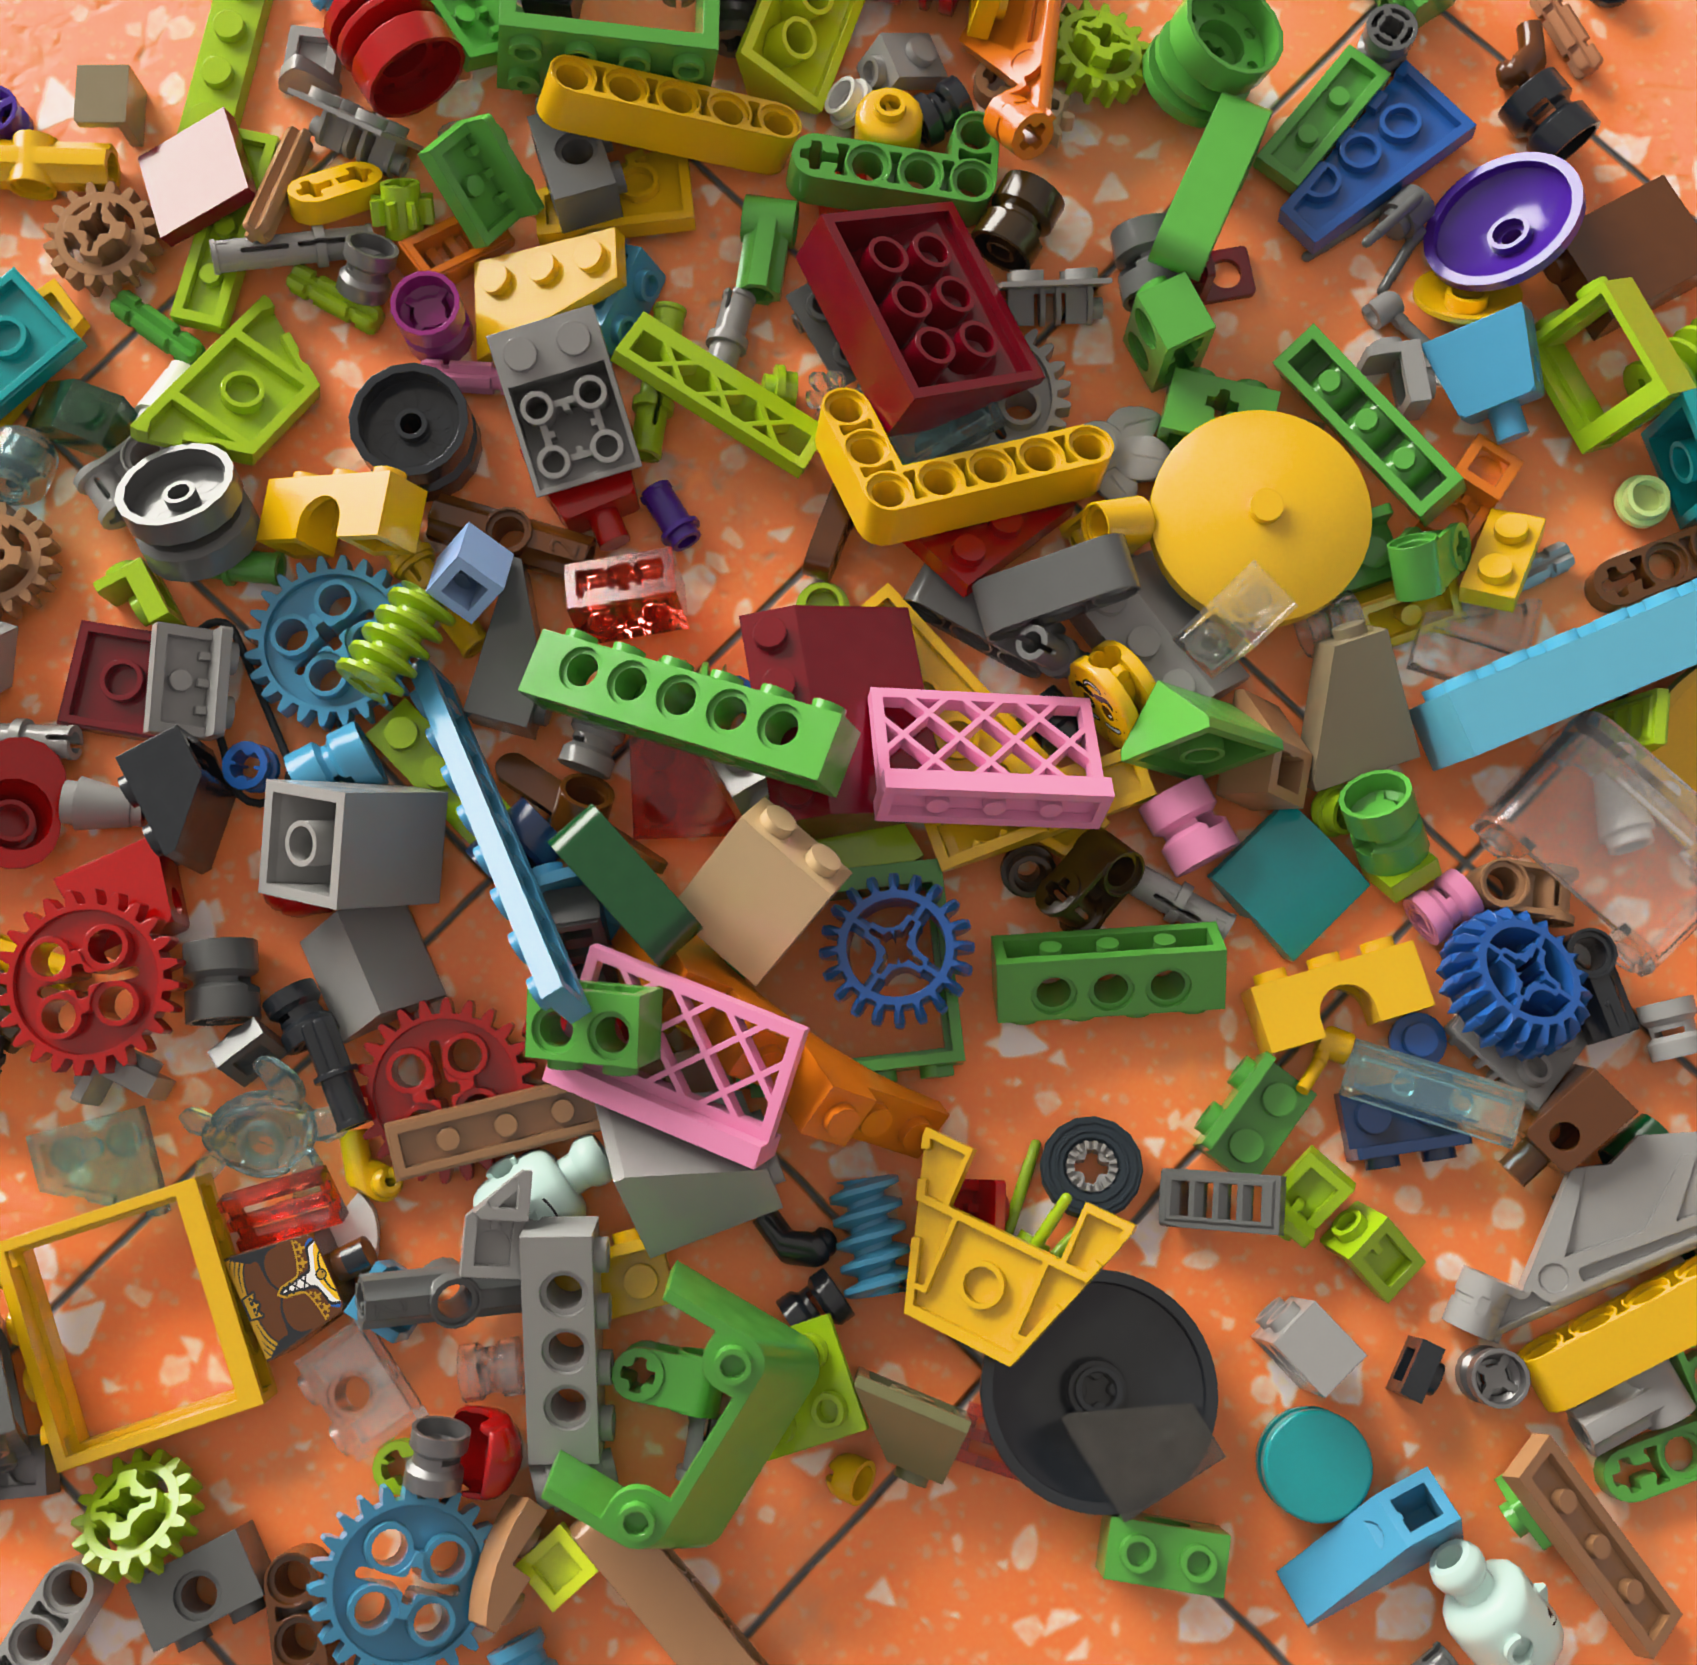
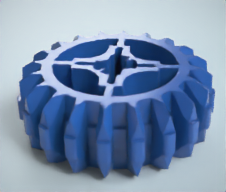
M890 873L888 877L890 890L880 892L875 877H870L866 879V884L871 896L862 899L856 889L850 888L846 891V895L854 908L849 912L841 905L834 904L832 906V915L843 924L841 928L833 925H824L822 927V935L829 940L837 941V946L820 948L819 957L825 961L838 962V965L825 970L823 977L827 983L836 982L841 979L845 980V983L836 989L833 996L841 1003L855 994L857 999L852 1004L850 1010L854 1017L859 1018L864 1014L869 1005L873 1006L871 1023L873 1026L881 1027L886 1011L894 1012L895 1027L899 1030L904 1029L906 1025L905 1011L914 1010L919 1025L927 1024L928 1017L923 1006L930 1002L937 1012L945 1014L948 1011V1006L940 996L943 990L958 998L964 993L963 987L951 978L953 974L963 977H970L972 975L973 966L967 962L957 960V956L973 954L975 952V943L968 940H956L957 936L963 935L971 929V924L968 919L950 922L949 919L960 909V904L956 899L946 902L941 907L936 905L943 894L942 886L935 884L924 897L920 895L922 889L921 876H912L907 891L900 890L898 873ZM889 907H908L914 909L911 915L907 914L905 919L894 927H882L873 921L870 923L866 920L875 912ZM929 918L941 931L946 945L945 958L941 969L932 964L929 958L923 955L917 947V943L923 933V927ZM854 934L864 939L866 944L876 951V960L870 969L871 974L864 985L854 975L850 962V948ZM908 935L909 939L907 940L906 947L914 962L908 959L906 962L901 963L898 958L897 964L888 963L886 966L888 954L879 939L885 943L893 939L896 943L897 938L905 939ZM900 974H911L919 979L923 978L930 983L920 991L906 996L892 997L879 994L884 986H888L890 981Z
M1507 906L1493 912L1488 909L1483 913H1477L1470 920L1464 921L1453 930V935L1448 938L1449 940L1439 952L1443 960L1435 972L1445 980L1438 993L1452 1000L1447 1014H1459L1465 1022L1462 1033L1474 1031L1479 1035L1480 1048L1495 1045L1500 1058L1515 1055L1521 1062L1526 1059H1533L1536 1056L1538 1058L1544 1055L1549 1056L1576 1038V1034L1581 1031L1580 1026L1590 1016L1585 1006L1593 995L1582 986L1589 974L1577 969L1574 963L1579 954L1569 953L1562 945L1565 935L1554 937L1549 933L1547 920L1533 924L1527 910L1513 914Z

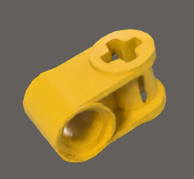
M1137 495L1091 502L1074 518L1063 523L1059 530L1062 538L1069 540L1070 546L1106 534L1122 533L1126 537L1132 555L1151 540L1152 533L1155 530V518L1150 503L1144 497Z

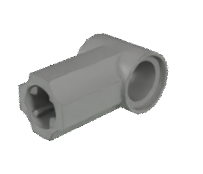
M1667 1359L1615 1387L1566 1410V1414L1568 1417L1567 1421L1577 1439L1586 1447L1591 1455L1598 1457L1646 1429H1662L1683 1420L1696 1409V1405L1670 1360Z

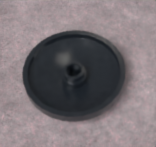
M1101 1270L1014 1366L1009 1367L984 1354L980 1375V1402L985 1427L992 1445L1009 1471L1024 1486L1046 1501L1065 1509L1093 1515H1115L1139 1510L1158 1502L1178 1488L1194 1471L1201 1461L1214 1431L1218 1408V1383L1213 1359L1202 1333L1188 1313L1172 1297L1151 1283L1135 1276L1116 1271Z

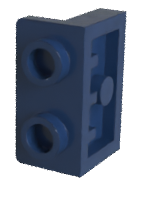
M1450 1076L1334 1094L1346 1162L1364 1160L1366 1171L1401 1166L1399 1154L1420 1151L1422 1162L1456 1158L1455 1146L1472 1143L1471 1133L1461 1132Z

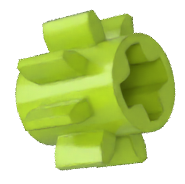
M393 178L380 182L381 194L370 195L371 201L369 203L372 226H384L386 238L392 241H401L424 230V225L435 224L433 193H421L420 181L417 179Z

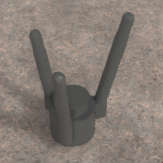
M1414 184L1405 185L1394 197L1387 200L1314 255L1307 250L1302 254L1301 259L1304 262L1311 261L1379 219V224L1362 239L1363 247H1370L1384 235L1395 241L1405 239V243L1377 288V294L1379 295L1390 289L1415 247L1423 240L1426 233L1423 225L1435 214L1434 201L1423 188Z

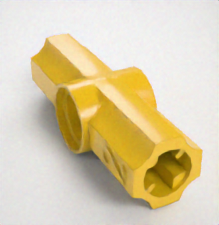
M20 130L14 133L12 140H0V189L11 190L13 193L30 200L50 201L56 198L58 191L86 192V183L92 182L99 192H104L108 181H114L117 187H120L121 168L118 151L112 143L60 142L50 134L36 130Z

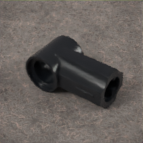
M1585 928L1566 935L1562 945L1569 953H1573L1574 946L1578 943L1587 948L1591 956V965L1588 970L1580 967L1576 961L1574 962L1577 969L1589 974L1582 986L1593 995L1585 1006L1590 1016L1580 1026L1587 1045L1640 1029L1615 967L1618 952L1611 936L1603 930L1596 928Z

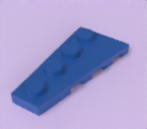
M1405 59L1395 71L1393 80L1383 91L1379 90L1367 104L1366 112L1352 128L1348 127L1337 140L1335 149L1325 161H1320L1283 204L1279 211L1278 222L1314 255L1396 195L1405 185L1411 184L1471 140L1477 124Z

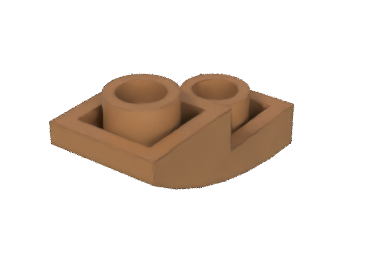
M509 1495L487 1536L474 1574L469 1600L468 1620L477 1627L492 1633H496L501 1625H507L517 1615L525 1599L523 1590L531 1579L513 1566V1563L517 1557H524L537 1542L541 1534L539 1523L547 1511L528 1497Z

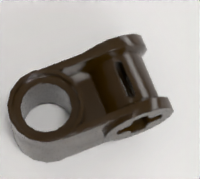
M1104 828L1089 829L1077 839L1073 848L1055 869L1041 881L1035 894L1036 905L1043 914L1051 918L1056 917L1063 931L1100 929L1106 918L1141 881L1145 871V861L1141 854ZM1057 889L1067 899L1062 902L1054 894V890ZM1080 907L1088 915V919L1085 920L1075 909Z

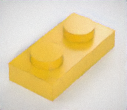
M1491 508L1459 586L1458 601L1514 613L1543 538L1546 518Z

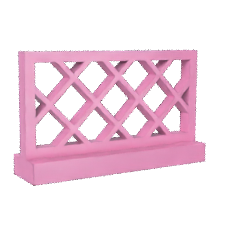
M870 688L868 706L877 787L873 801L875 821L1100 829L1115 798L1112 778L1104 777L1090 698ZM884 707L904 708L916 720L906 729L902 730L885 716ZM944 710L959 711L971 720L972 723L959 733L938 716ZM999 713H1013L1027 725L1019 733L1013 735L993 718ZM1052 716L1077 717L1079 730L1069 738L1048 722V720ZM924 727H928L947 742L935 755L913 739ZM980 729L1003 745L991 758L969 741ZM1035 732L1058 748L1047 760L1024 743ZM902 748L922 766L919 769L890 768L889 757ZM957 750L975 764L978 769L975 772L954 771L944 761ZM1013 753L1035 771L1031 774L1009 773L999 764ZM1067 755L1085 769L1086 776H1066L1055 766Z
M598 943L590 945L580 980L598 981L603 963L619 969L626 984L641 985L638 979L640 977L650 982L644 986H662L673 991L683 1014L662 1024L660 1058L666 1069L652 1076L642 1071H639V1074L634 1076H610L602 1073V1065L583 1063V1068L578 1070H554L546 1065L542 1081L753 1170L774 1157L781 1134L777 1133V1129L810 1028ZM690 998L704 1004L695 1008ZM711 1007L726 1012L736 1033V1036L715 1046H712L698 1016L699 1013ZM686 1020L701 1053L678 1063L663 1031ZM744 1020L757 1024V1026L748 1030ZM567 1021L564 1033L571 1038L573 1026ZM615 1021V1031L617 1036L622 1042L628 1044V1041H625L620 1031V1028L617 1022ZM766 1028L789 1037L783 1060L766 1068L751 1035ZM740 1042L754 1074L731 1085L716 1052ZM703 1058L719 1090L706 1097L691 1092L681 1071L682 1068ZM779 1070V1073H778V1076H777V1079H776V1082H775V1085H774V1084H773V1081H772V1079H771V1077H770V1074H772V1073H774V1072H776V1071ZM669 1075L673 1084L663 1081L661 1078ZM758 1080L769 1103L763 1122L744 1114L734 1091ZM722 1097L726 1106L714 1102V1100Z

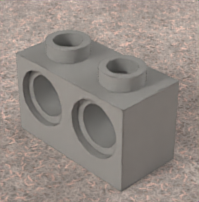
M1290 1296L1286 1301L1281 1297H1277L1270 1302L1256 1317L1255 1321L1260 1327L1250 1336L1299 1388L1326 1398L1367 1356L1316 1301Z

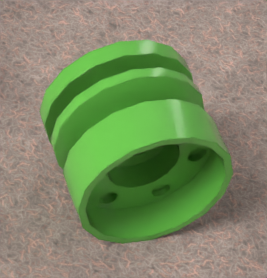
M1183 0L1176 9L1172 19L1164 24L1160 33L1150 42L1142 57V76L1149 94L1164 112L1180 123L1196 128H1206L1223 91L1246 100L1250 91L1257 87L1277 65L1284 50L1283 30L1276 13L1265 0Z

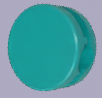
M1316 1406L1293 1407L1274 1417L1264 1428L1258 1440L1255 1463L1259 1481L1270 1499L1290 1515L1310 1523L1335 1522L1355 1511L1367 1496L1373 1477L1371 1452L1361 1432L1344 1417Z

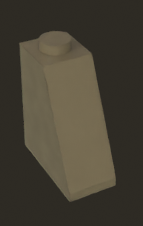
M1364 619L1337 625L1332 628V637L1315 642L1301 739L1313 755L1307 788L1315 792L1351 781L1359 775L1370 771L1383 770L1421 757L1388 629L1366 625Z

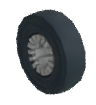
M1096 1116L1074 1118L1058 1127L1045 1143L1040 1160L1041 1181L1050 1200L1055 1205L1062 1194L1069 1193L1072 1196V1202L1065 1211L1067 1215L1079 1218L1086 1202L1117 1214L1123 1211L1138 1193L1143 1175L1141 1152L1131 1134L1117 1123ZM1087 1154L1097 1155L1098 1164L1107 1166V1174H1099L1094 1184L1085 1183L1084 1173L1075 1171V1163H1084Z

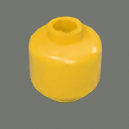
M886 87L873 90L862 98L856 108L854 139L920 149L923 113L918 101L911 94L896 88Z

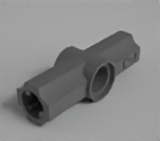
M446 1257L432 1260L423 1268L359 1274L358 1281L355 1283V1305L358 1324L361 1330L436 1322L444 1328L457 1329L468 1325L476 1317L522 1312L521 1279L460 1277V1262ZM455 1284L460 1285L459 1290L453 1297L444 1301L438 1300L442 1291L447 1287Z

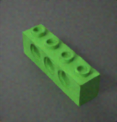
M1314 323L1272 362L1282 379L1424 527L1430 524L1467 490L1464 478Z
M1216 921L991 936L992 994L998 1023L1030 1025L1037 1021L1060 1019L1082 1022L1094 1017L1124 1015L1130 1018H1141L1154 1013L1182 1012L1185 1014H1200L1206 1010L1225 1009L1227 948ZM1163 971H1172L1164 976H1156ZM1116 974L1114 977L1110 979L1099 980L1101 977L1105 975ZM1050 978H1060L1053 983H1042Z

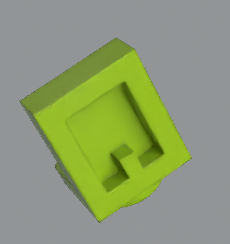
M141 557L135 560H125L116 563L106 571V576L93 583L97 593L115 607L129 601L135 615L145 627L156 622L187 626L163 578L153 573L148 563Z
M1355 1201L1347 1210L1341 1212L1320 1239V1242L1328 1251L1342 1258L1369 1290L1387 1304L1426 1263L1425 1259L1389 1217L1360 1201Z

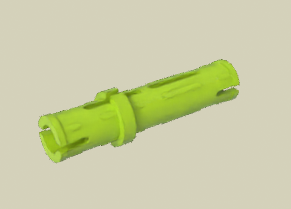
M656 302L653 306V317L682 335L684 320L687 316L686 308L676 302ZM641 381L640 392L634 395L631 408L636 413L632 432L641 461L654 463L662 459L661 451L667 419L673 417L675 403L663 393Z

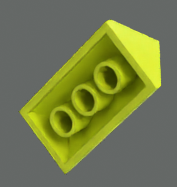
M757 0L735 54L747 94L782 103L791 109L815 115L821 113L865 0Z

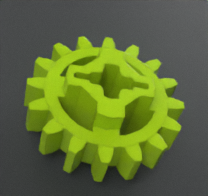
M1083 0L1078 10L1072 3H1067L1062 13H1060L1054 81L1064 80L1067 83L1065 94L1070 96L1077 91L1083 94V102L1087 105L1090 104L1093 97L1099 98L1104 108H1109L1114 98L1122 105L1126 104L1132 94L1137 96L1145 83L1142 76V57L1150 43L1138 41L1143 31L1140 26L1129 28L1125 24L1128 15L1124 12L1118 16L1110 13L1109 4L1103 3L1100 10H1094L1089 0Z
M142 1448L136 1449L130 1464H127L119 1457L112 1460L113 1473L108 1477L96 1473L92 1477L94 1484L98 1487L94 1494H82L77 1500L87 1508L85 1514L71 1519V1526L82 1533L72 1542V1546L84 1555L81 1561L84 1566L96 1574L102 1575L112 1583L118 1584L123 1576L134 1584L141 1583L145 1568H149L159 1576L164 1573L163 1558L169 1553L174 1557L181 1558L185 1553L179 1544L183 1536H196L199 1531L189 1522L191 1516L197 1515L205 1509V1505L194 1497L203 1488L202 1483L191 1475L193 1469L177 1456L173 1458L160 1448L152 1456ZM158 1481H163L166 1483L169 1491L168 1493H165V1491L158 1486ZM108 1537L117 1545V1551L110 1548Z

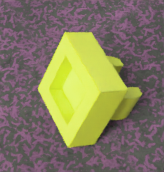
M564 1521L515 1565L517 1569L531 1578L528 1583L552 1612L557 1610L599 1571L576 1543L568 1525Z

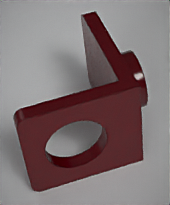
M1245 246L1212 251L1199 282L1190 279L1204 305L1250 298L1254 296L1256 291L1248 251ZM1221 262L1234 265L1240 273L1238 284L1230 288H1222L1213 282L1216 276L1215 265Z

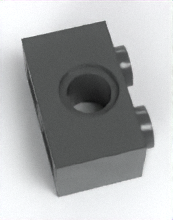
M538 114L527 116L535 151L562 234L623 217L619 195L627 193L628 189L619 160L609 162L607 153L614 151L612 142L554 129L543 122Z
M253 1519L184 1554L181 1558L165 1564L164 1573L159 1576L151 1571L143 1576L141 1583L134 1584L130 1582L125 1585L154 1653L172 1643H175L178 1653L212 1636L210 1623L229 1614L232 1623L236 1624L266 1608V1602L263 1597L265 1595L264 1574L271 1560ZM200 1576L209 1578L216 1586L217 1598L214 1605L203 1602L198 1596L196 1585Z

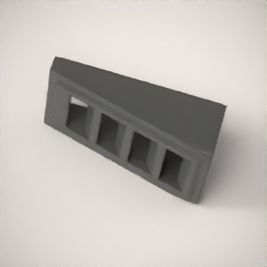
M586 885L547 890L543 893L545 902L572 964L585 963L590 945L598 943L613 949L603 904ZM603 963L598 982L619 983L617 968ZM585 964L573 966L579 980Z
M1163 1168L1160 1178L1159 1224L1161 1226L1284 1236L1286 1176ZM1208 1183L1213 1184L1212 1218H1206ZM1232 1185H1237L1236 1220H1230ZM1254 1186L1262 1187L1260 1222L1252 1221Z

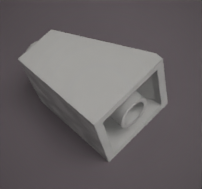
M266 779L258 893L334 910L439 903L448 792L405 785Z
M734 1091L744 1114L763 1122L764 1116L761 1109L750 1112L742 1091ZM702 1092L695 1094L700 1095L702 1097H706L715 1092ZM722 1097L714 1100V1102L726 1106ZM595 1103L613 1182L650 1259L783 1208L776 1185L786 1180L776 1153L774 1157L753 1170Z

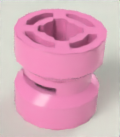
M1452 868L1434 880V886L1429 890H1418L1403 900L1405 913L1414 928L1425 940L1435 946L1452 935L1453 927L1470 920L1477 913L1484 912L1483 902L1476 889L1463 874Z

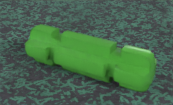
M130 290L119 291L116 298L111 301L110 310L117 319L127 326L135 328L138 334L166 354L173 355V359L192 365L206 351L200 340L189 332L182 331L179 325L151 305L144 304L142 299Z

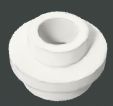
M845 76L831 87L825 101V110L830 114V120L835 126L842 130L855 126L856 108L862 98L873 91L871 85L864 79H854L851 76Z

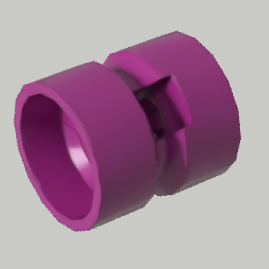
M431 270L417 271L404 277L394 288L390 298V307L393 318L412 354L420 361L424 359H443V365H449L450 360H461L470 350L474 340V330L454 283L444 274Z

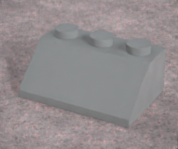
M1152 550L1132 557L1141 590L1137 594L1123 601L1069 619L1091 649L1105 640H1115L1125 645L1142 661L1156 683L1159 680L1220 700L1250 677L1201 613L1187 603L1168 583L1154 558Z

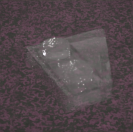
M1538 598L1525 599L1521 604L1516 605L1514 613L1479 605L1472 606L1463 612H1457L1452 609L1426 612L1418 622V629L1414 637L1406 669L1447 681L1473 669L1476 670L1491 664L1495 660L1524 648H1530L1543 600Z

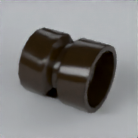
M1011 170L1005 174L991 201L992 207L987 208L983 212L971 233V237L981 256L990 264L1007 272L1030 270L1043 247L1039 237H1046L1052 232L1065 207L1062 195L1044 178L1024 170Z

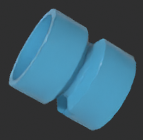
M355 720L328 733L325 745L319 746L314 742H310L283 757L291 780L385 785L389 783L373 746Z

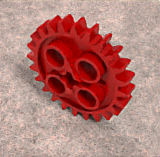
M90 888L85 901L81 892L68 890L64 898L65 907L56 899L46 898L43 900L45 917L26 911L23 917L29 930L27 932L14 930L7 932V935L17 947L14 952L0 951V960L9 964L8 972L0 973V984L7 985V993L0 995V1006H10L11 1013L0 1022V1027H19L21 1031L15 1037L12 1045L17 1048H26L35 1044L30 1061L33 1063H45L52 1057V1072H67L73 1064L75 1076H90L95 1064L99 1074H113L115 1072L116 1059L123 1066H134L137 1064L135 1047L144 1053H154L157 1050L155 1042L150 1036L153 1032L159 1034L172 1033V1028L162 1018L165 1012L180 1013L183 1011V1007L170 1000L171 992L182 991L188 987L187 983L172 979V972L185 966L186 960L169 958L167 952L173 949L180 941L178 937L158 936L167 922L164 918L152 917L144 921L149 909V905L136 901L128 907V895L113 892L107 901L105 890ZM117 933L122 941V951L115 961L110 962L105 956L104 946L107 939ZM60 946L65 954V963L62 970L54 975L48 966V958L51 952ZM133 967L139 968V975L137 977L92 984L88 987V991L65 990L45 998L41 995L44 987L86 981L92 978V973L113 975ZM127 989L133 998V1007L130 1014L126 1018L121 1019L115 1010V1000L122 990ZM69 1002L74 1007L76 1019L73 1026L65 1032L59 1023V1012Z
M452 997L443 998L440 1012L435 1014L428 1000L419 1001V1018L417 1019L407 1010L400 1009L397 1011L401 1026L398 1030L387 1023L380 1024L378 1029L386 1041L383 1045L374 1042L364 1044L365 1050L375 1059L373 1063L358 1064L360 1070L357 1071L368 1077L367 1084L361 1085L360 1089L363 1097L367 1098V1108L369 1114L373 1117L372 1121L374 1123L362 1137L364 1140L381 1136L385 1141L379 1149L377 1157L381 1159L390 1154L384 1123L415 1116L419 1110L436 1111L449 1107L446 1097L436 1098L434 1094V1087L442 1084L441 1072L430 1047L431 1042L434 1040L438 1041L441 1045L442 1063L447 1081L452 1083L458 1081L460 1085V1092L452 1096L453 1106L469 1103L475 1094L493 1097L538 1086L534 1083L525 1082L524 1075L538 1067L537 1062L520 1061L519 1055L525 1051L526 1041L511 1044L508 1040L516 1025L510 1022L499 1029L495 1028L493 1024L496 1019L497 1010L494 1008H490L481 1018L475 1017L476 1002L474 1000H467L461 1012L456 1013ZM464 1038L474 1040L482 1052L480 1064L476 1069L470 1071L461 1069L456 1064L453 1055L455 1045ZM407 1054L418 1056L425 1064V1077L417 1086L406 1084L399 1075L398 1066L401 1059ZM495 1158L479 1161L487 1171L496 1163ZM475 1163L459 1166L460 1172L466 1181L474 1178ZM454 1168L439 1172L442 1184H447L451 1181ZM430 1174L418 1177V1181L423 1182Z

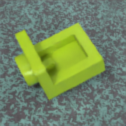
M1313 1145L1282 1175L1286 1176L1284 1236L1279 1237L1286 1241L1293 1239L1302 1248H1306L1313 1241L1316 1229L1355 1191L1356 1183Z

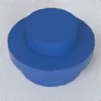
M1416 1012L1404 1015L1395 1021L1389 1032L1388 1044L1393 1057L1401 1065L1410 1069L1420 1070L1432 1067L1442 1059L1447 1047V1037L1442 1025L1435 1018L1425 1013Z

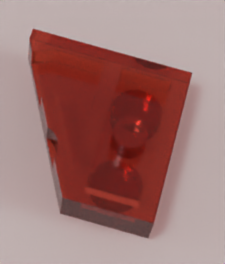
M629 735L633 840L726 836L738 820L704 758Z

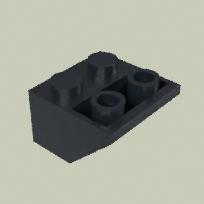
M175 725L116 756L115 759L124 774L117 780L128 802L134 808L140 806L148 822L147 825L142 827V831L155 854L159 857L164 855L170 858L177 866L183 865L202 875L212 869L236 796L225 780L222 767L213 750L180 726Z

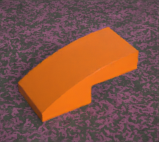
M1478 433L1454 467L1464 478L1467 490L1426 527L1419 521L1415 526L1419 527L1422 531L1445 529L1452 523L1463 522L1469 530L1472 541L1489 515L1491 508H1494L1500 501L1525 461Z

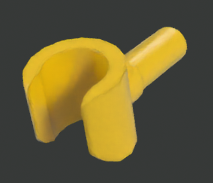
M1328 1026L1325 1029L1327 1038L1315 1042L1311 1063L1295 1087L1299 1093L1303 1095L1309 1094L1327 1065L1328 1060L1341 1065L1346 1063L1355 1041L1353 1033L1335 1026Z

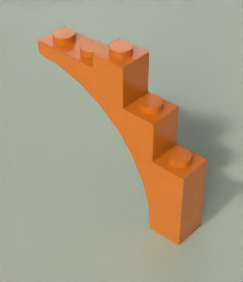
M620 926L611 940L615 950L658 967L629 933ZM697 935L660 967L794 1021L758 993ZM638 977L642 986L650 983L649 981ZM662 987V1020L667 1022L683 1013L673 991ZM690 998L695 1008L704 1004ZM711 1007L698 1014L712 1046L736 1036L726 1012ZM686 1020L676 1024L690 1030ZM744 1020L748 1030L757 1026V1024ZM767 1028L751 1035L766 1068L783 1060L789 1037ZM810 1031L784 1107L802 1134L843 1147L846 1146L851 1138L916 1159H919L923 1153L921 1144L925 1128L929 1127L939 1131L950 1116L940 1101L910 1090L868 1069L833 1048ZM740 1042L716 1052L727 1075L743 1080L754 1074ZM779 1070L776 1071V1072H774V1073H772V1074H770V1077H771V1079H772L774 1085H775V1082H776V1079H777ZM758 1080L753 1082V1084L760 1086Z

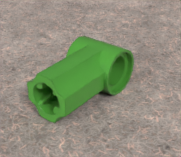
M752 194L745 195L740 226V240L743 244L736 287L751 292L756 298L755 304L769 305L772 302H781L789 249H794L799 220L798 200Z

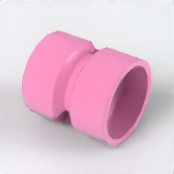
M1202 775L1191 777L1167 789L1138 809L1152 836L1164 838L1166 843L1161 852L1176 878L1199 869L1231 851L1241 843L1226 816L1214 814L1213 809L1217 800Z

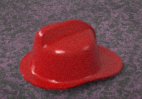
M9 737L0 741V867L4 869H26L42 862L55 849L61 830L59 800L63 784L66 781V771L55 752L46 744L28 737Z

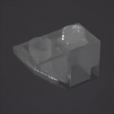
M1254 559L1172 640L1213 679L1262 642L1298 607V604Z

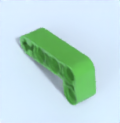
M1223 91L1159 229L1148 262L1178 274L1185 271L1190 279L1199 282L1236 196L1241 191L1271 118L1272 110Z
M980 111L966 112L956 120L945 153L809 133L801 136L794 143L786 175V187L790 194L800 202L850 211L953 201L965 226L972 227L978 223L994 193L997 184L1000 143L986 133L983 124L985 113ZM964 143L973 144V145H975L978 149L970 148V147H968V146H967L966 144H964ZM856 174L868 175L873 180L866 181L860 179ZM908 182L919 183L925 189L915 188L911 186ZM960 190L970 191L976 197L966 196Z

